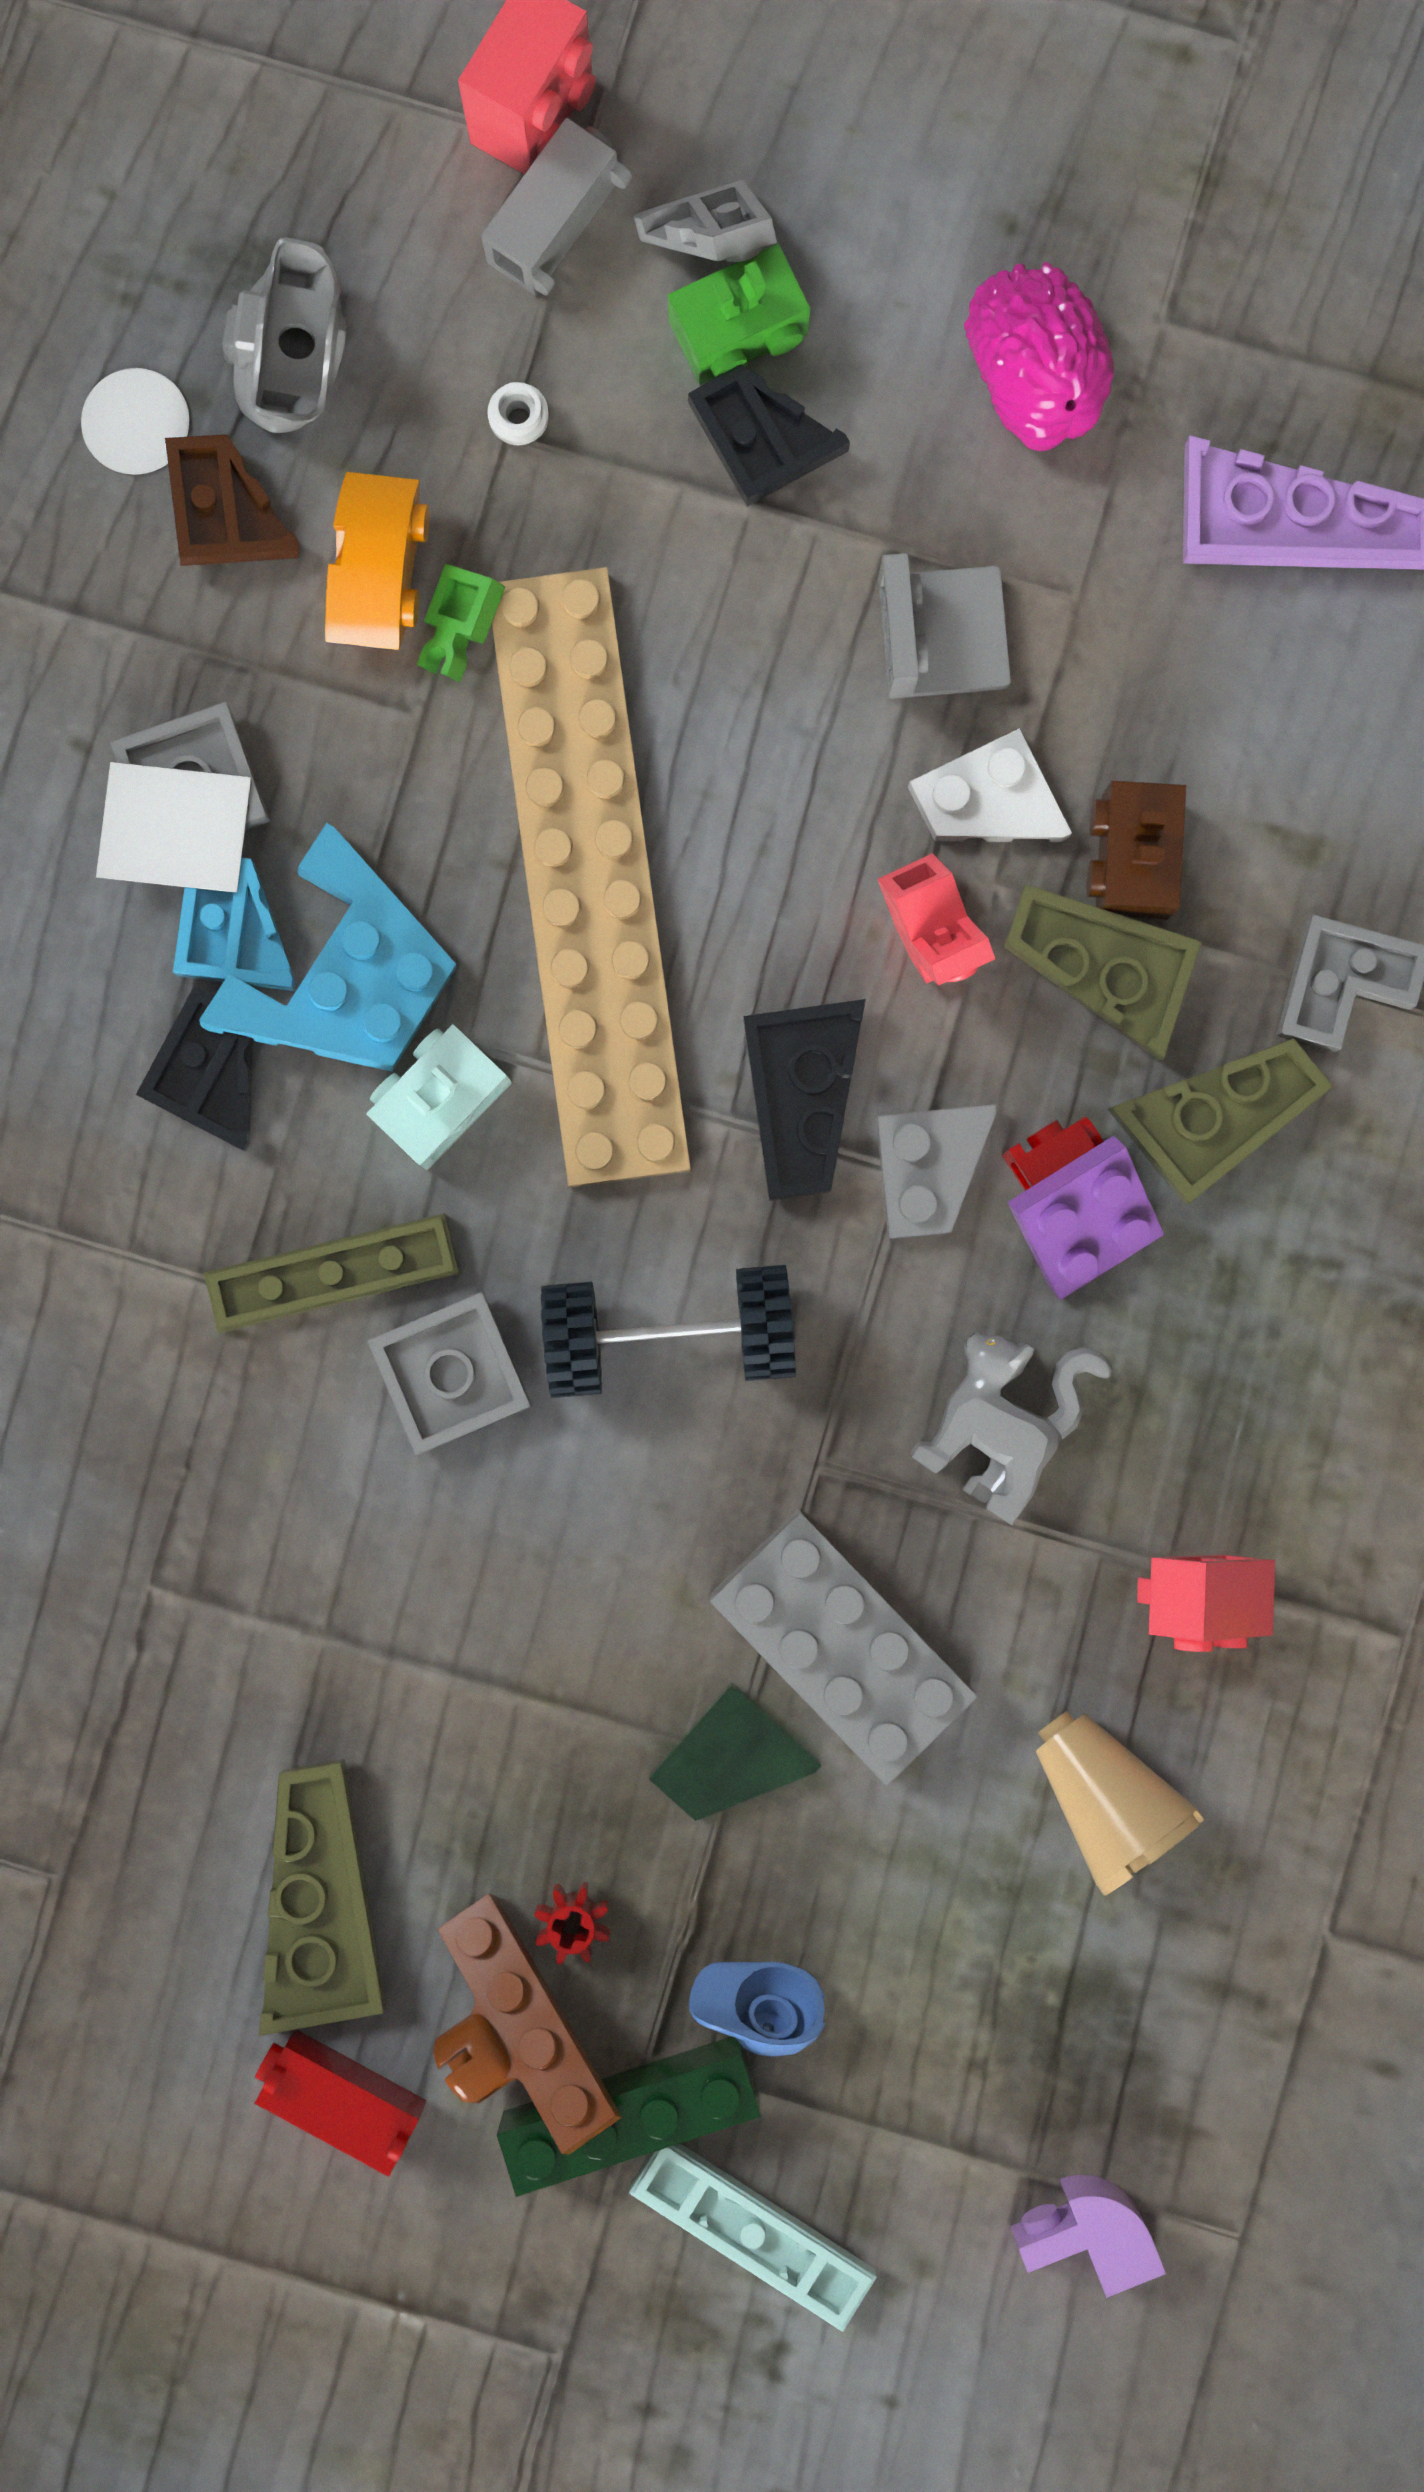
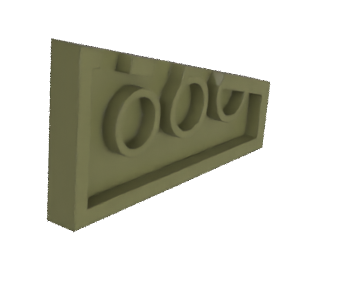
M345 1759L284 1769L279 1773L273 1843V1856L275 1858L273 1884L269 1896L268 1917H270L268 1950L265 1954L263 1982H265L263 2011L260 2015L259 2036L383 2014L387 2007Z

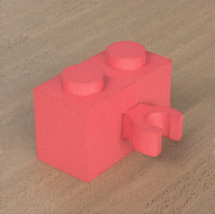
M1224 1554L1151 1557V1578L1138 1577L1137 1603L1150 1604L1149 1635L1174 1638V1649L1194 1652L1213 1651V1646L1247 1648L1248 1638L1272 1636L1275 1560Z

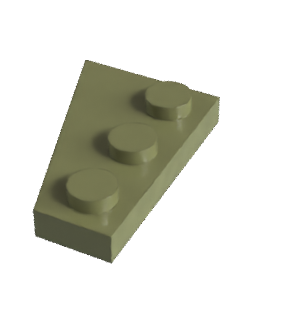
M1025 884L1021 891L1004 947L1154 1058L1161 1061L1165 1057L1202 941Z
M1291 1039L1189 1079H1184L1162 1089L1112 1106L1107 1110L1186 1205L1195 1200L1324 1095L1333 1085L1297 1041Z

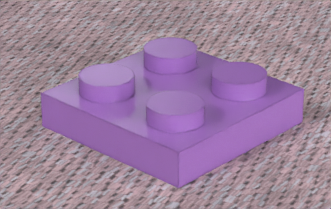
M1114 1135L1007 1202L1048 1287L1059 1300H1062L1164 1235L1126 1147Z

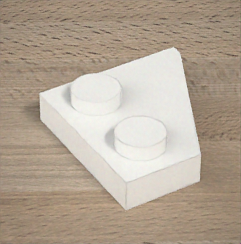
M1020 728L910 781L908 789L934 841L964 842L968 838H982L987 842H1012L1013 839H1049V842H1062L1072 834Z

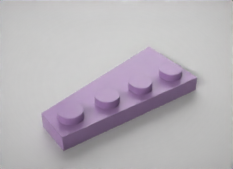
M1189 435L1185 443L1183 564L1424 570L1423 498L1356 481L1353 485L1323 477L1324 471L1302 465L1298 469L1263 461L1265 455L1240 449L1238 453L1209 446L1210 440Z

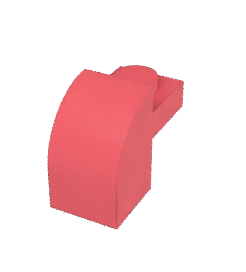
M933 853L877 879L893 923L910 959L926 984L934 980L939 986L946 982L964 980L972 976L978 970V967L995 960L988 937L966 914L952 872Z

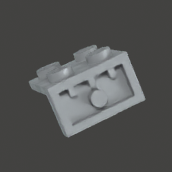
M908 553L883 555L878 576L888 699L1006 689L1011 679L1000 568L997 566L910 573Z

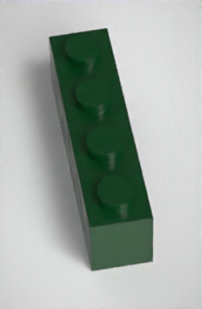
M731 2036L601 2079L622 2118L569 2155L561 2154L533 2101L503 2111L497 2131V2138L515 2196L518 2197L761 2117L760 2095L746 2050L735 2037Z

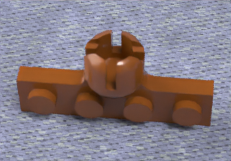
M488 1893L439 1927L437 1930L472 1991L475 2001L471 2014L437 2037L433 2045V2055L438 2069L448 2064L453 2071L445 2078V2082L451 2091L462 2102L479 2104L511 2081L519 2080L528 2092L561 2154L566 2155L571 2154L621 2119L622 2116L498 1898Z

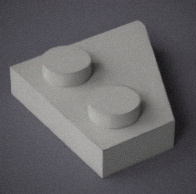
M743 179L633 214L640 241L714 261L725 259L728 262H741L749 260L760 253L761 247L777 243L771 216Z
M996 1104L876 1117L888 1240L941 1235L952 1232L996 1116Z

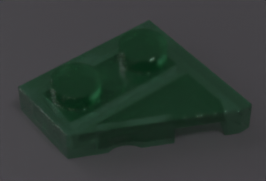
M731 1682L651 1772L649 1780L692 1819L697 1821L814 1774L822 1765L812 1753Z

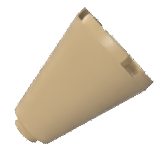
M1066 1711L1038 1732L1045 1743L1036 1750L1037 1756L1092 1877L1104 1896L1133 1878L1132 1872L1136 1873L1147 1864H1152L1205 1820L1198 1808L1086 1713L1074 1720L1071 1714Z

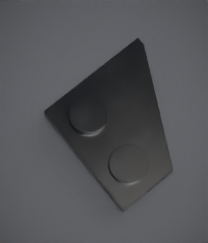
M742 364L688 393V404L747 507L849 451L850 441L845 433L837 428L834 432L830 431L805 414V407L786 394L772 391L763 378Z
M194 985L136 1095L246 1152L250 1144L252 1037L225 1031L224 1034H220L201 1027L199 1019L214 998V995Z

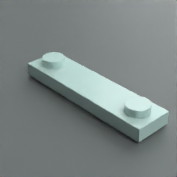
M681 2143L650 2153L630 2184L629 2194L842 2332L877 2278L873 2267Z

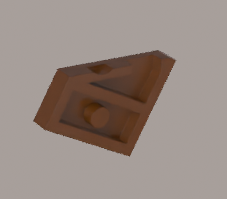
M227 434L165 438L180 566L294 559L299 557L297 539L291 531L288 533L271 507L270 498L258 480L251 477L244 466L242 456Z

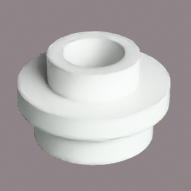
M512 382L498 389L490 399L488 405L490 427L500 440L508 444H529L538 439L547 427L549 419L547 402L542 393L532 385ZM515 409H524L530 414L529 418L521 424H514L508 420L509 414Z

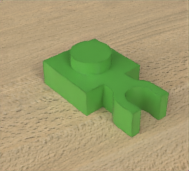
M445 564L424 622L436 628L434 637L424 645L416 665L437 674L440 662L446 656L440 673L454 681L461 682L467 665L466 648L469 640L484 645L506 586L493 578Z

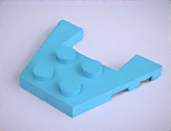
M326 823L298 866V875L350 905L349 909L287 1005H282L240 979L228 974L199 1019L200 1025L211 1032L224 1034V1031L252 1037L256 1042L274 1046L284 1044L314 1051L315 1055L393 1072L454 974L456 963L337 829Z

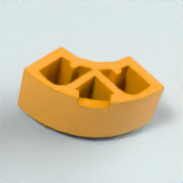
M346 472L340 489L333 527L336 530L337 559L334 564H328L325 616L326 642L399 650L407 627H416L419 615V590L411 589L412 573L418 542L426 543L430 523L429 505L420 504V480Z

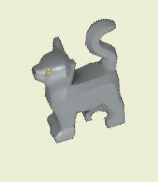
M975 1332L967 1339L964 1345V1351L968 1359L967 1376L949 1397L938 1433L931 1442L919 1441L910 1452V1455L922 1465L937 1473L968 1445L971 1444L990 1457L989 1466L982 1474L970 1475L962 1490L983 1503L988 1502L986 1505L988 1510L1012 1525L1034 1495L1042 1469L1052 1458L1062 1440L1075 1430L1084 1412V1404L1077 1384L1078 1376L1083 1372H1088L1106 1379L1111 1376L1112 1366L1109 1359L1098 1350L1082 1347L1067 1352L1056 1363L1052 1380V1387L1059 1408L1051 1416L1041 1417L1014 1404L1002 1395L1003 1389L1021 1375L1033 1355L1034 1348L1023 1340L1016 1344L1000 1335H987Z

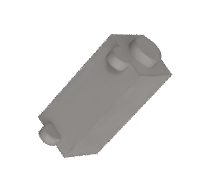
M566 117L481 234L486 262L535 297L538 292L543 295L549 294L555 286L554 280L550 277L615 186L625 189L632 179L630 171L617 161V152L603 133L590 126L583 129Z

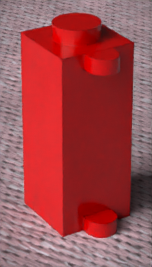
M297 2029L293 2032L285 2047L273 2042L254 2077L264 2082L254 2104L388 2177L400 2159L427 2101Z

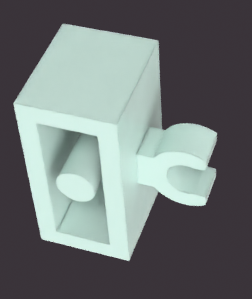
M454 1024L445 1033L439 1028L435 1029L417 1046L413 1052V1056L417 1059L415 1064L402 1077H399L396 1073L387 1077L372 1093L370 1100L375 1105L366 1113L425 1170H428L512 1083L508 1076Z

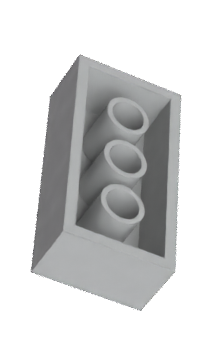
M799 1509L784 1521L709 1595L711 1604L886 1786L978 1698L969 1685Z

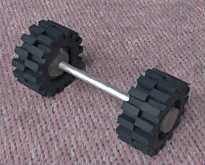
M786 1265L736 1269L739 1319L599 1331L592 1281L541 1286L542 1343L551 1398L602 1394L601 1351L599 1345L601 1343L739 1331L741 1332L745 1381L795 1377V1322Z

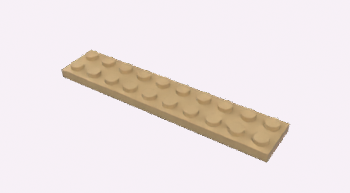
M607 567L500 581L499 583L506 587L492 621V630L568 1187L573 1188L691 1171L608 570Z

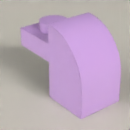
M1073 2175L1059 2179L1068 2203L1059 2207L1054 2204H1044L1035 2207L1022 2216V2222L1011 2226L1028 2273L1087 2250L1106 2298L1166 2274L1152 2237L1134 2202L1117 2185L1100 2177Z

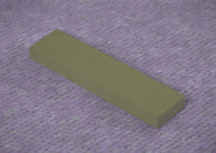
M443 1213L204 1272V1277L218 1333H224L459 1275L460 1270L447 1216Z

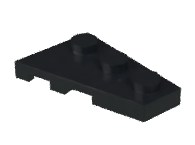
M866 999L743 1016L769 1201L831 1192Z

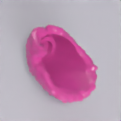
M1045 261L1041 269L1029 270L1026 269L1025 264L1018 263L1013 267L1012 272L1003 270L999 271L995 276H990L976 288L975 295L969 302L970 315L964 323V330L969 340V347L981 373V379L987 383V389L991 395V403L994 405L995 412L1000 416L1001 423L1007 430L1016 435L1027 448L1035 451L1052 449L1058 446L1066 437L1072 440L1078 436H1084L1098 422L1104 403L1111 392V381L1114 376V362L1110 343L1103 331V324L1100 322L1097 312L1093 309L1092 301L1084 296L1075 282L1068 281L1067 275L1064 274L1062 269L1053 268L1052 264Z

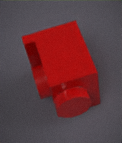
M1087 1117L1078 1120L1066 1129H1063L1059 1121L1055 1120L1026 1139L1032 1149L1031 1151L1025 1153L1020 1143L1003 1153L1002 1157L1023 1190L1026 1191L1101 1144L1103 1139Z

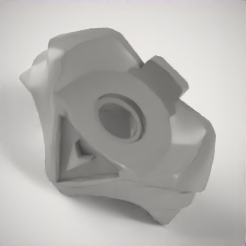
M287 237L280 238L276 242L270 265L267 267L265 274L250 291H241L238 305H232V309L227 311L223 352L227 363L234 364L235 400L240 410L251 421L261 428L274 433L297 430L321 415L342 359L347 322L341 310V282L330 257L317 243ZM290 328L306 330L312 336L315 343L313 352L303 359L290 358L281 351L279 346L280 336Z

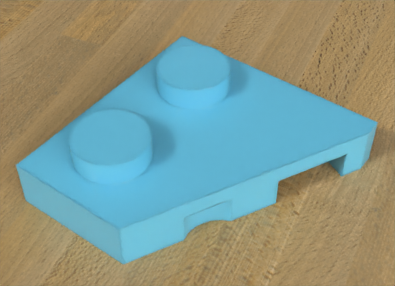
M241 858L237 893L184 887L173 967L175 975L224 982L228 974H231L250 986L295 991L296 981L257 868L251 859Z

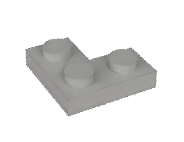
M1313 914L1306 921L1276 1036L1288 1040L1295 1039L1299 1043L1337 1052L1342 1048L1356 995L1408 1010L1417 1007L1424 982V945Z

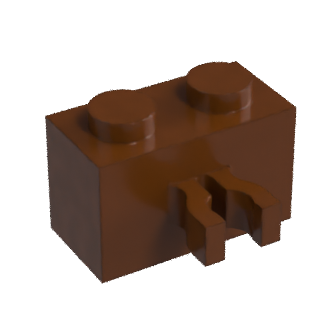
M1112 780L1102 794V799L1093 800L1090 815V835L1100 837L1098 860H1090L1086 889L1087 897H1096V907L1125 917L1168 920L1180 909L1186 785Z

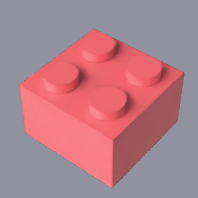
M568 0L505 1L458 79L470 144L525 175L565 118H569L574 109L577 111L584 109L593 93L596 77L592 74L591 54L593 44L589 41L587 11Z

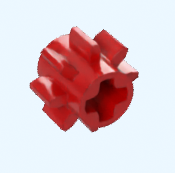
M583 1882L578 1892L567 1894L558 1883L554 1885L553 1899L555 1901L553 1908L545 1904H539L536 1907L534 1916L540 1921L547 1922L548 1925L547 1928L539 1932L535 1942L537 1946L546 1945L550 1942L558 1950L556 1956L557 1964L561 1965L566 1959L567 1954L577 1953L588 1963L592 1958V1940L595 1939L600 1942H608L611 1930L605 1925L597 1923V1919L603 1917L608 1912L609 1903L605 1900L594 1904L587 1896L589 1890L587 1882ZM570 1911L578 1912L582 1915L581 1926L576 1929L575 1934H568L563 1931L564 1920L568 1918Z

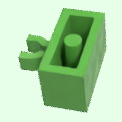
M779 243L760 251L757 256L749 260L736 262L667 294L668 321L699 385L717 378L741 364L747 367L748 362L769 352L772 356L785 354L798 346L803 337L808 335L810 307Z

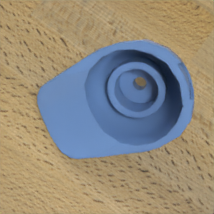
M712 1963L700 1971L690 1992L689 2012L699 2024L735 2037L745 2050L756 2055L782 2056L796 2054L815 2042L825 2025L823 2023L825 1995L818 1981L806 1970L786 1963Z

